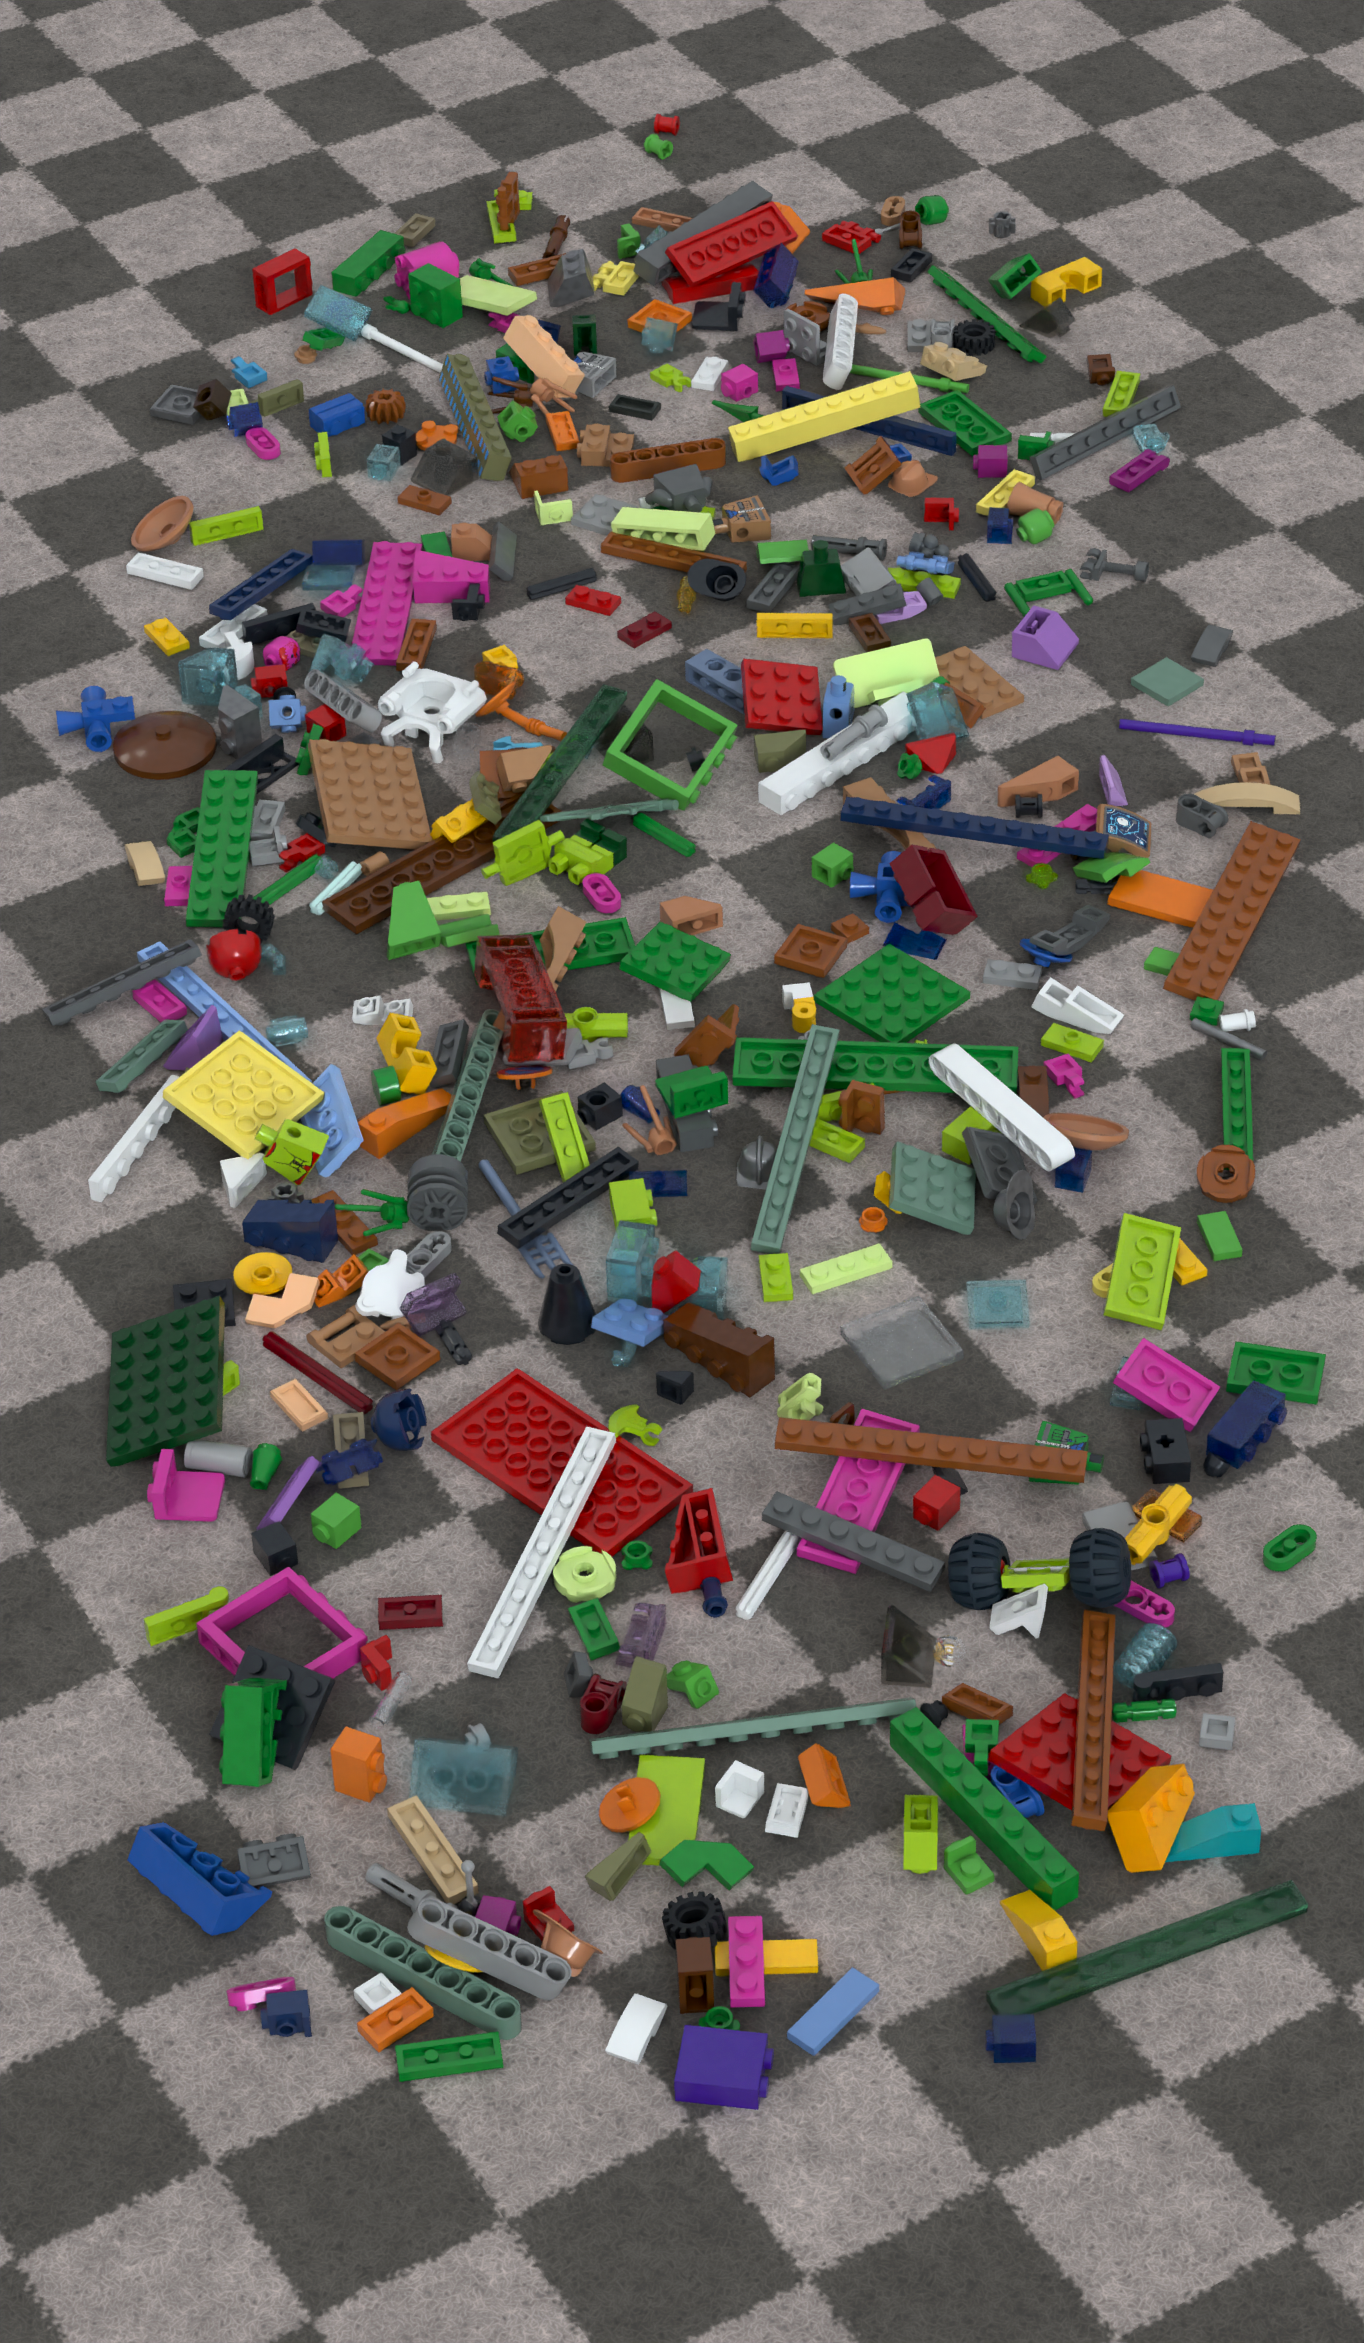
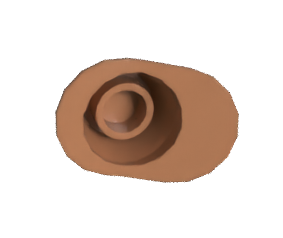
M918 460L905 461L893 472V477L889 481L888 487L898 493L913 497L932 486L938 480V477L925 473L923 466Z
M533 1910L534 1915L546 1925L541 1948L567 1961L571 1967V1977H576L580 1974L593 1953L603 1954L600 1949L580 1940L548 1915L539 1910Z

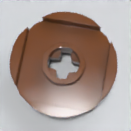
M805 301L804 306L797 307V303H794L786 308L818 324L820 331L826 329L829 325L830 313L827 312V307L821 303Z
M1219 1145L1212 1148L1210 1152L1205 1156L1203 1155L1197 1165V1182L1203 1195L1214 1201L1231 1203L1247 1197L1248 1192L1254 1185L1255 1165L1241 1148L1233 1145ZM1224 1168H1229L1230 1173L1234 1174V1176L1225 1180L1218 1176V1173H1222Z

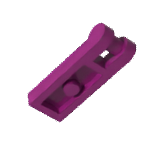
M1147 449L1111 474L1109 484L1129 493L1159 470L1163 471L1167 468L1170 459L1164 455L1158 456L1155 451Z

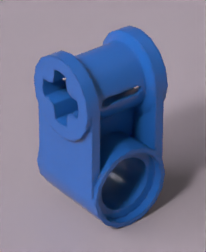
M997 1765L992 1768L991 1784L1025 1818L1032 1815L1038 1817L1044 1814L1043 1801L1033 1787Z

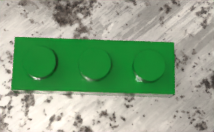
M499 2031L395 2045L399 2082L503 2068Z

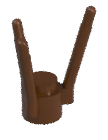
M492 377V380L517 389H515L514 393L503 392L493 394V392L489 391L488 395L514 398V401L522 407H533L534 401L531 400V388H528V384H519L503 378ZM506 407L491 409L493 414L501 413Z

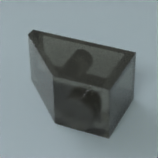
M1061 297L1030 316L1019 326L1048 338H1052L1056 334L1060 338L1071 330L1069 325L1076 319Z

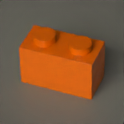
M345 1727L330 1749L335 1791L370 1803L376 1793L381 1794L387 1783V1776L384 1773L385 1754L382 1753L381 1738Z

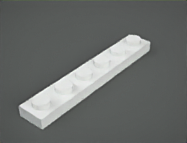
M171 1075L88 1179L91 1200L102 1202L107 1194H112L118 1180L128 1174L133 1161L136 1158L139 1159L148 1142L156 1138L159 1128L163 1123L169 1122L172 1112L176 1107L162 1097L163 1090L177 1080L179 1076Z

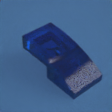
M894 922L882 946L885 947L891 944L906 954L937 960L947 939L922 929L917 934Z

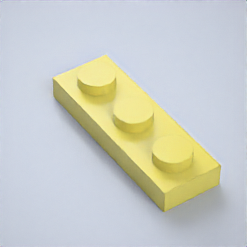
M1014 469L976 504V513L999 519L1007 511L1009 497L1014 486L1018 482H1022L1032 488L1035 485V476Z

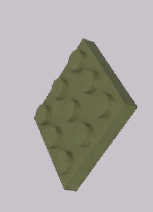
M563 1091L484 1114V1124L516 1175L557 1163L539 1100L564 1093ZM573 1108L586 1153L595 1151V1140Z

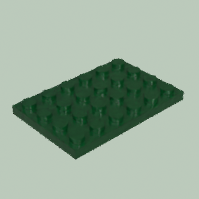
M220 1296L203 1300L194 1305L177 1309L168 1314L148 1319L112 1333L106 1461L110 1467L120 1466L159 1453L161 1449H170L222 1431L225 1303Z

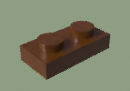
M873 613L849 618V627L866 653L891 647V639Z

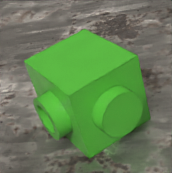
M835 843L830 844L812 857V877L831 888L842 880L849 879L851 871H854L853 853Z
M337 1492L311 1513L313 1535L318 1541L327 1543L335 1549L362 1528L359 1506Z

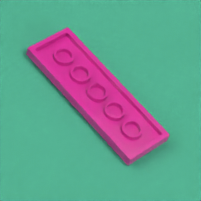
M861 1409L854 1424L856 1426L920 1432L919 1425L865 1409ZM839 1456L816 1508L875 1532L906 1463ZM801 1538L797 1547L798 1557L853 1574L857 1573L861 1564L856 1560L804 1538Z

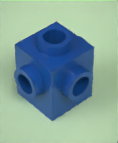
M509 356L486 360L487 372H484L486 386L491 387L493 394L515 391L516 388L492 380V377L495 376L513 382L519 381L518 368L513 367Z

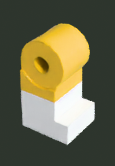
M810 982L782 985V1003L784 1009H792L793 1029L799 1033L809 1031L812 1024L816 1025V1006Z

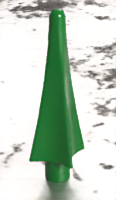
M717 400L712 401L713 405L728 412L742 422L763 417V415L758 414L759 406L738 405Z

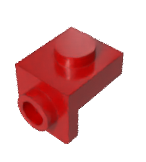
M925 498L924 522H949V530H954V522H959V508H954V498Z
M384 1635L360 1647L363 1675L369 1684L375 1683L381 1691L393 1686L391 1666L387 1662V1660L392 1658L391 1640L387 1635Z

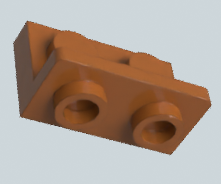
M852 1080L848 1088L842 1090L838 1104L842 1107L839 1126L848 1132H852L856 1128L864 1133L872 1132L881 1135L885 1129L884 1088Z

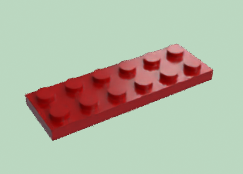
M771 201L669 246L665 253L691 288L796 241L798 234L776 204Z

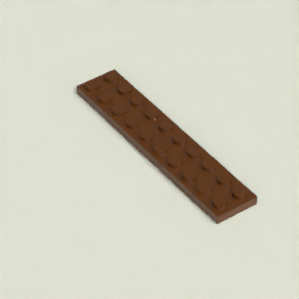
M528 788L500 803L502 818L496 825L488 820L454 843H451L442 835L323 900L322 909L353 933L358 934L391 916L394 887L404 882L420 881L425 895H428L495 858L493 842L540 820L541 815L562 811ZM559 821L542 823L544 824L545 829H547L550 826L558 823Z

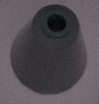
M560 1264L555 1266L550 1272L538 1319L539 1330L543 1336L545 1335L551 1339V1342L556 1344L571 1345L581 1343L590 1334L593 1335L596 1329L591 1328L592 1318L596 1313L579 1269L571 1264Z

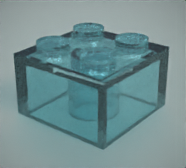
M619 1221L606 1258L608 1302H616L619 1299H631L637 1305L643 1306L645 1297H651L653 1267L658 1260L656 1255L659 1249V1238L655 1237V1225Z

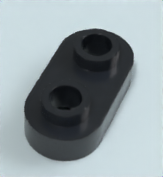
M307 812L306 815L300 814L295 823L298 827L318 841L330 847H336L337 843L327 842L324 825L320 823V817L311 812Z

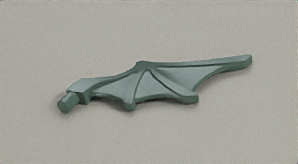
M651 799L621 805L570 810L541 815L540 821H565L577 818L598 820L621 814L634 815L639 811L677 810L679 802L669 799Z

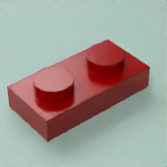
M576 585L565 597V604L610 616L621 604V596Z

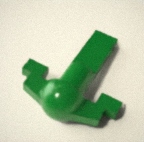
M391 296L383 298L384 301L389 303V305H386V309L397 311L400 314H405L411 309V302L395 299Z

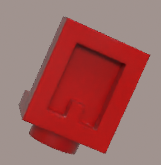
M551 1886L532 1893L523 1901L524 1921L541 1941H543L546 1925L534 1915V1909L548 1915L571 1933L575 1931L574 1923L556 1904L555 1891Z

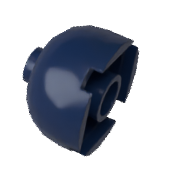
M410 1388L397 1390L383 1396L377 1403L374 1414L371 1417V1428L385 1446L397 1451L420 1448L424 1437L417 1438L421 1426H427V1418L422 1400L418 1394H411L412 1389ZM407 1432H412L414 1438L410 1441Z

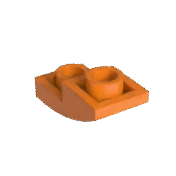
M353 1254L333 1274L325 1269L317 1277L320 1284L314 1302L319 1308L347 1297L362 1286L363 1279L369 1270L361 1259Z

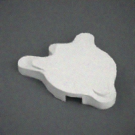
M396 1249L392 1252L386 1264L376 1266L366 1274L362 1282L360 1297L355 1307L357 1312L363 1316L372 1315L379 1317L382 1314L396 1319L408 1316L417 1310L434 1311L440 1305V1298L426 1290L424 1276L421 1273L409 1274L406 1272L407 1255L404 1251Z

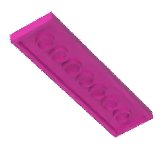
M373 542L349 655V665L396 666V661L406 635L414 595L415 550L422 551V544L412 542Z

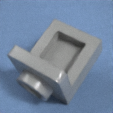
M273 826L275 838L251 841L250 857L252 866L284 862L283 859L279 858V854L284 850H288L286 835H280L279 826Z

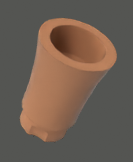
M1018 482L1009 497L1007 513L1023 516L1031 510L1038 508L1042 511L1046 510L1053 519L1054 525H1056L1061 518L1064 503L1055 500L1054 497L1036 491L1022 482Z

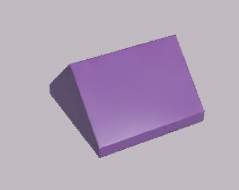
M211 1005L188 1031L182 1035L163 1067L167 1070L185 1071L186 1067L192 1068L222 1044L223 1036L217 1009L214 1005Z

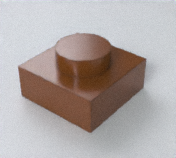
M852 913L831 923V931L838 936L847 938V944L869 934V926Z

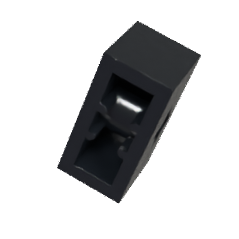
M1183 1419L1145 1420V1433H1140L1141 1452L1147 1451V1455H1144L1145 1474H1151L1153 1484L1190 1482L1191 1459Z

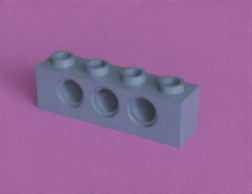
M708 649L685 661L687 682L744 714L740 667Z

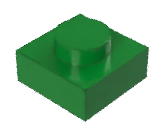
M1197 996L1190 1013V1020L1193 1021L1194 1018H1197L1210 1025L1217 1026L1219 1015L1222 1014L1224 1009V1002Z

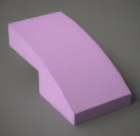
M919 591L903 592L907 606L874 616L880 624L907 619L919 614L927 608V604Z

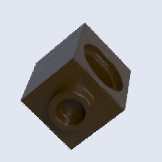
M217 379L199 385L193 408L206 420L219 418L226 415L232 393Z

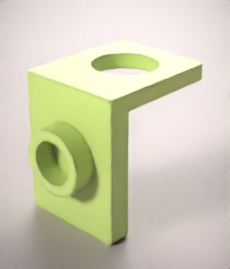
M534 491L535 511L541 525L571 521L573 517L571 499L542 503L538 491Z

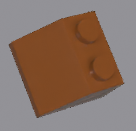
M551 455L542 459L525 460L515 463L509 471L521 499L534 497V491H538L540 496L568 491L567 466L561 455Z

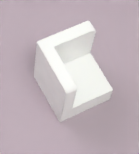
M735 1760L715 1787L716 1807L738 1817L745 1818L764 1794V1773Z

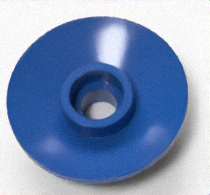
M1021 939L1019 943L1025 951L1035 957L1034 963L1044 967H1049L1051 962H1070L1073 958L1071 954L1056 955L1030 943V939Z

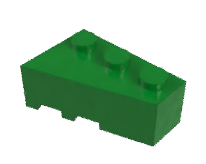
M247 1678L225 1685V1690L221 1697V1705L224 1709V1723L220 1730V1738L223 1742V1755L219 1763L222 1784L260 1787L272 1782L278 1741L272 1740L275 1720L281 1721L282 1710L277 1709L279 1690H286L287 1680Z

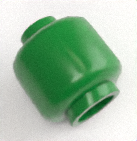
M932 195L921 197L915 206V211L920 214L921 224L934 225L943 223L946 220L949 207L942 196Z

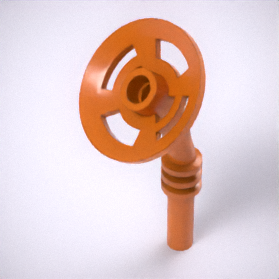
M514 681L502 689L475 714L476 717H481L495 711L498 715L501 713L502 716L522 726L526 732L533 735H544L562 742L566 741L568 736L565 731L547 726L545 722L535 718L528 719L508 707L510 704L507 702V699L514 689Z

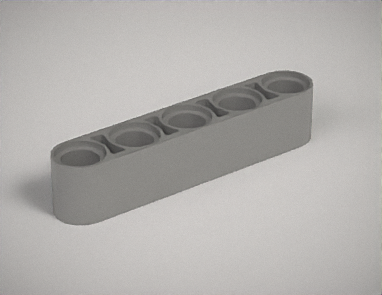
M317 669L311 670L306 676L304 688L342 717L368 732H373L378 728L382 720L381 712L342 683Z
M426 1898L422 1900L408 1921V1932L415 1940L540 1999L553 2000L556 1998L571 1977V1967L563 1958L437 1899Z

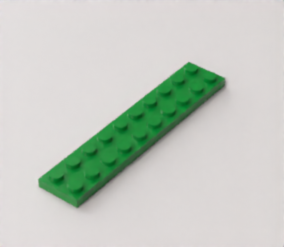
M737 1037L732 1077L733 1086L794 1088L807 1040ZM838 1041L825 1089H847L850 1082L855 1080L867 1084L874 1083L875 1086L884 1088V1091L955 1093L933 1073L929 1065V1057L951 1044ZM959 1045L1017 1095L1018 1047Z

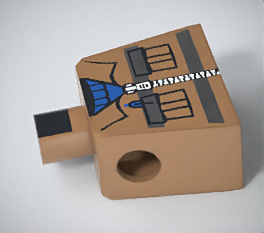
M758 495L723 505L722 518L712 520L715 534L727 532L732 543L771 539V520Z

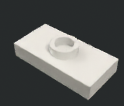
M777 1783L766 1821L765 1832L798 1838L809 1798L807 1788Z

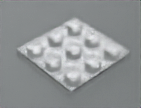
M919 1296L840 1326V1335L884 1390L963 1359L964 1350Z

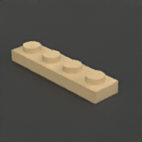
M413 1796L387 1808L389 1819L445 1902L456 1904L465 1898L467 1890L465 1873L461 1869L463 1862L418 1796ZM472 1876L473 1892L475 1895L479 1893L478 1884Z

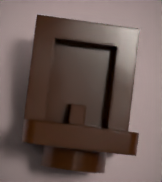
M1111 354L1087 355L1086 361L1090 384L1097 383L1103 386L1113 382L1116 371L1115 367L1112 366Z

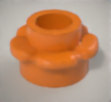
M870 1207L862 1212L859 1223L862 1230L877 1233L885 1229L888 1219L882 1209Z

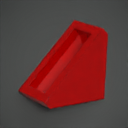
M949 733L906 743L905 753L909 756L912 754L918 755L922 763L921 770L941 774L956 755L955 733Z

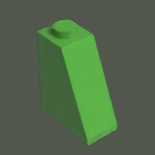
M420 881L404 882L394 887L387 947L388 960L439 947L441 931Z

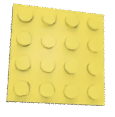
M239 1030L163 1090L162 1097L240 1156L249 1159L267 1146L254 1139L262 1124L277 1131L284 1120L289 1119L297 1122L323 1101L325 1092Z

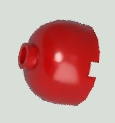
M232 929L212 936L210 938V945H206V952L209 964L215 973L235 981L242 980L258 968L262 955L261 941L258 935L246 930L247 935L238 934V929Z

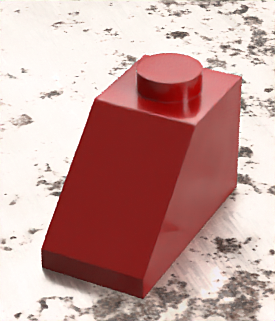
M675 1250L666 1257L659 1258L654 1264L652 1308L659 1309L665 1313L698 1291L701 1270Z

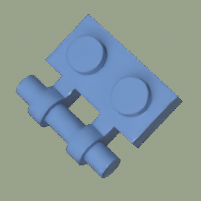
M910 551L909 555L898 556L897 565L907 570H924L933 574H950L954 570L955 562L948 561L946 556L933 555V558H925L924 553Z

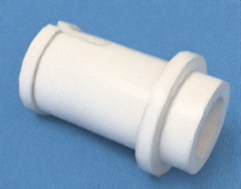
M1244 1009V1012L1219 1015L1221 1030L1225 1032L1241 1029L1250 1031L1251 1028L1256 1027L1254 1012L1248 1011V1009Z

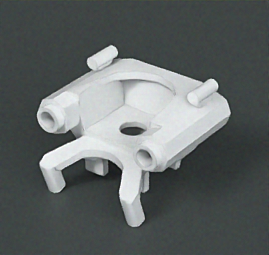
M412 662L402 671L404 677L383 694L378 701V709L383 715L391 716L397 714L400 718L382 729V739L384 746L393 747L395 745L393 736L405 729L406 736L417 738L418 729H422L430 736L429 748L433 762L438 764L443 761L440 750L443 745V734L457 732L459 727L485 704L487 698L485 692L478 687L479 683L476 680L469 682L434 670L417 669L419 667L418 663Z

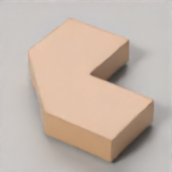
M290 1273L282 1299L253 1294L245 1318L246 1323L277 1328L298 1313L303 1314L310 1310L320 1284L319 1279Z

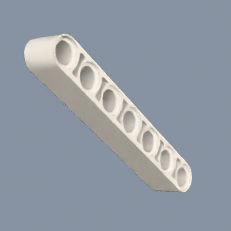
M843 293L839 295L830 313L823 382L835 390L842 389L852 369L858 309L857 300Z
M953 1043L929 1057L930 1068L941 1081L1044 1170L1050 1172L1075 1157L1073 1145L1062 1133L959 1045Z

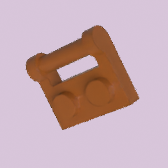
M880 436L876 440L875 445L854 463H849L844 468L863 494H868L901 466L902 463L886 440Z

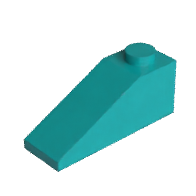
M1255 1803L1221 1806L1183 1822L1165 1862L1259 1853L1261 1825Z

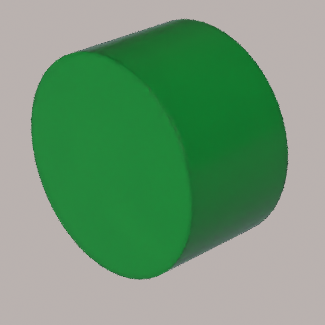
M387 1066L371 1070L372 1086L379 1106L401 1101V1090L395 1068Z

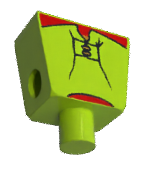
M287 1119L284 1120L277 1131L262 1124L254 1139L268 1146L263 1157L264 1163L295 1185H301L322 1155L329 1135Z

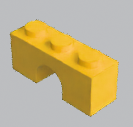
M1083 257L1044 273L1031 281V298L1049 309L1066 302V289H1076L1083 294L1102 286V268L1088 258Z
M389 1013L376 1038L388 1066L395 1068L400 1090L407 1094H424L437 1071L435 1062L429 1051L416 1049L422 1034L415 1018Z

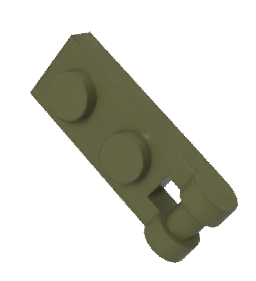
M477 771L469 781L474 808L478 813L496 825L502 818L500 803L497 797L499 786L493 781L488 782L485 779V775Z

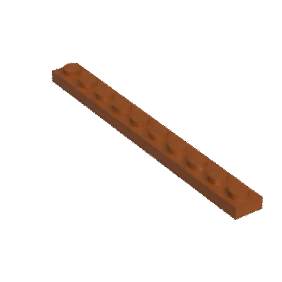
M779 1417L775 1437V1449L1077 1483H1084L1088 1451L783 1417Z
M1084 1610L1081 1623L1071 1826L1105 1831L1108 1815L1116 1615Z

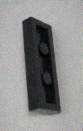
M313 603L244 621L242 622L244 642L251 641L252 645L280 636H287L296 630L302 607L315 611L316 607Z

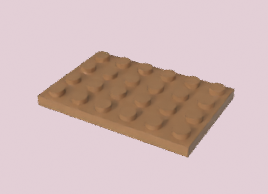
M326 739L309 740L308 752L327 842L416 850L432 841L411 748L381 746L378 744H358L350 741L335 742Z

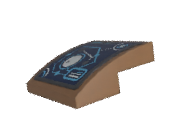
M1100 804L1097 807L1096 832L1109 834L1108 849L1112 852H1118L1124 848L1132 855L1146 858L1150 856V821L1121 807L1108 804Z

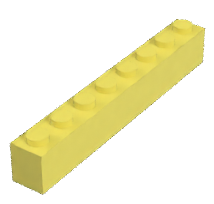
M909 371L730 426L728 430L733 452L738 462L747 461L920 408L918 386Z

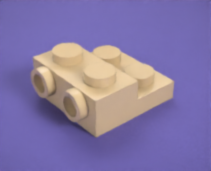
M935 342L933 345L924 346L920 363L954 381L981 376L986 373L987 365L978 362V358L966 356L959 349L948 348V345L942 342Z

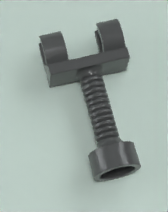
M1096 548L1089 549L1086 556H1094L1097 559L1088 558L1080 567V570H1089L1091 572L1082 571L1080 578L1094 579L1095 581H1099L1103 571L1130 574L1135 577L1136 581L1146 582L1149 573V562L1138 561L1134 566L1107 562V550H1102L1101 552Z

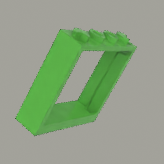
M656 679L607 750L602 766L660 799L677 800L679 802L678 809L685 811L690 802L694 804L701 794V791H699L702 785L706 787L713 776L712 769L714 767L718 769L726 756L723 754L726 748L732 749L734 742L738 738L734 735L738 725ZM658 702L720 736L686 789L624 754V751Z

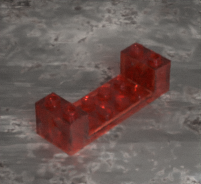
M532 934L477 936L474 975L479 988L495 991L505 1016L502 1047L508 1062L524 1063L526 1061L539 1060L550 1062L564 1059L567 1019Z

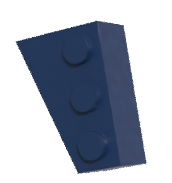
M257 1200L242 1221L244 1242L255 1247L262 1246L273 1249L280 1254L295 1255L306 1261L313 1260L324 1263L338 1242L334 1200H326L324 1203H312L311 1200H303L301 1203H289L288 1200Z

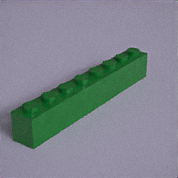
M917 1707L890 1721V1746L1029 1890L1055 1911L1078 1898L1079 1872Z

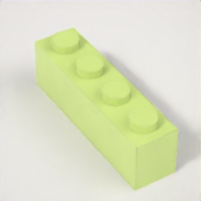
M622 507L611 522L612 531L615 533L691 550L704 551L715 535L711 513Z

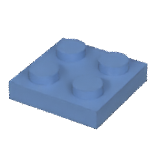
M619 1299L593 1316L591 1328L644 1347L664 1333L663 1320L668 1315L663 1314L661 1310L656 1308H645L637 1305L631 1299Z

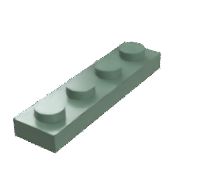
M163 1020L95 1081L99 1091L113 1093L124 1091L135 1077L142 1075L145 1072V1068L153 1061L161 1058L163 1052L171 1045L176 1044L180 1037L188 1031L185 1021Z

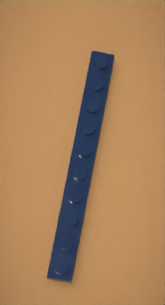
M846 797L841 810V821L1099 859H1104L1109 843V834L1095 831L1088 832L1072 828L1053 827L1045 824H1033L1018 820L998 819L991 816H977L963 812L957 813L940 809L915 807L913 805L894 804L859 797Z

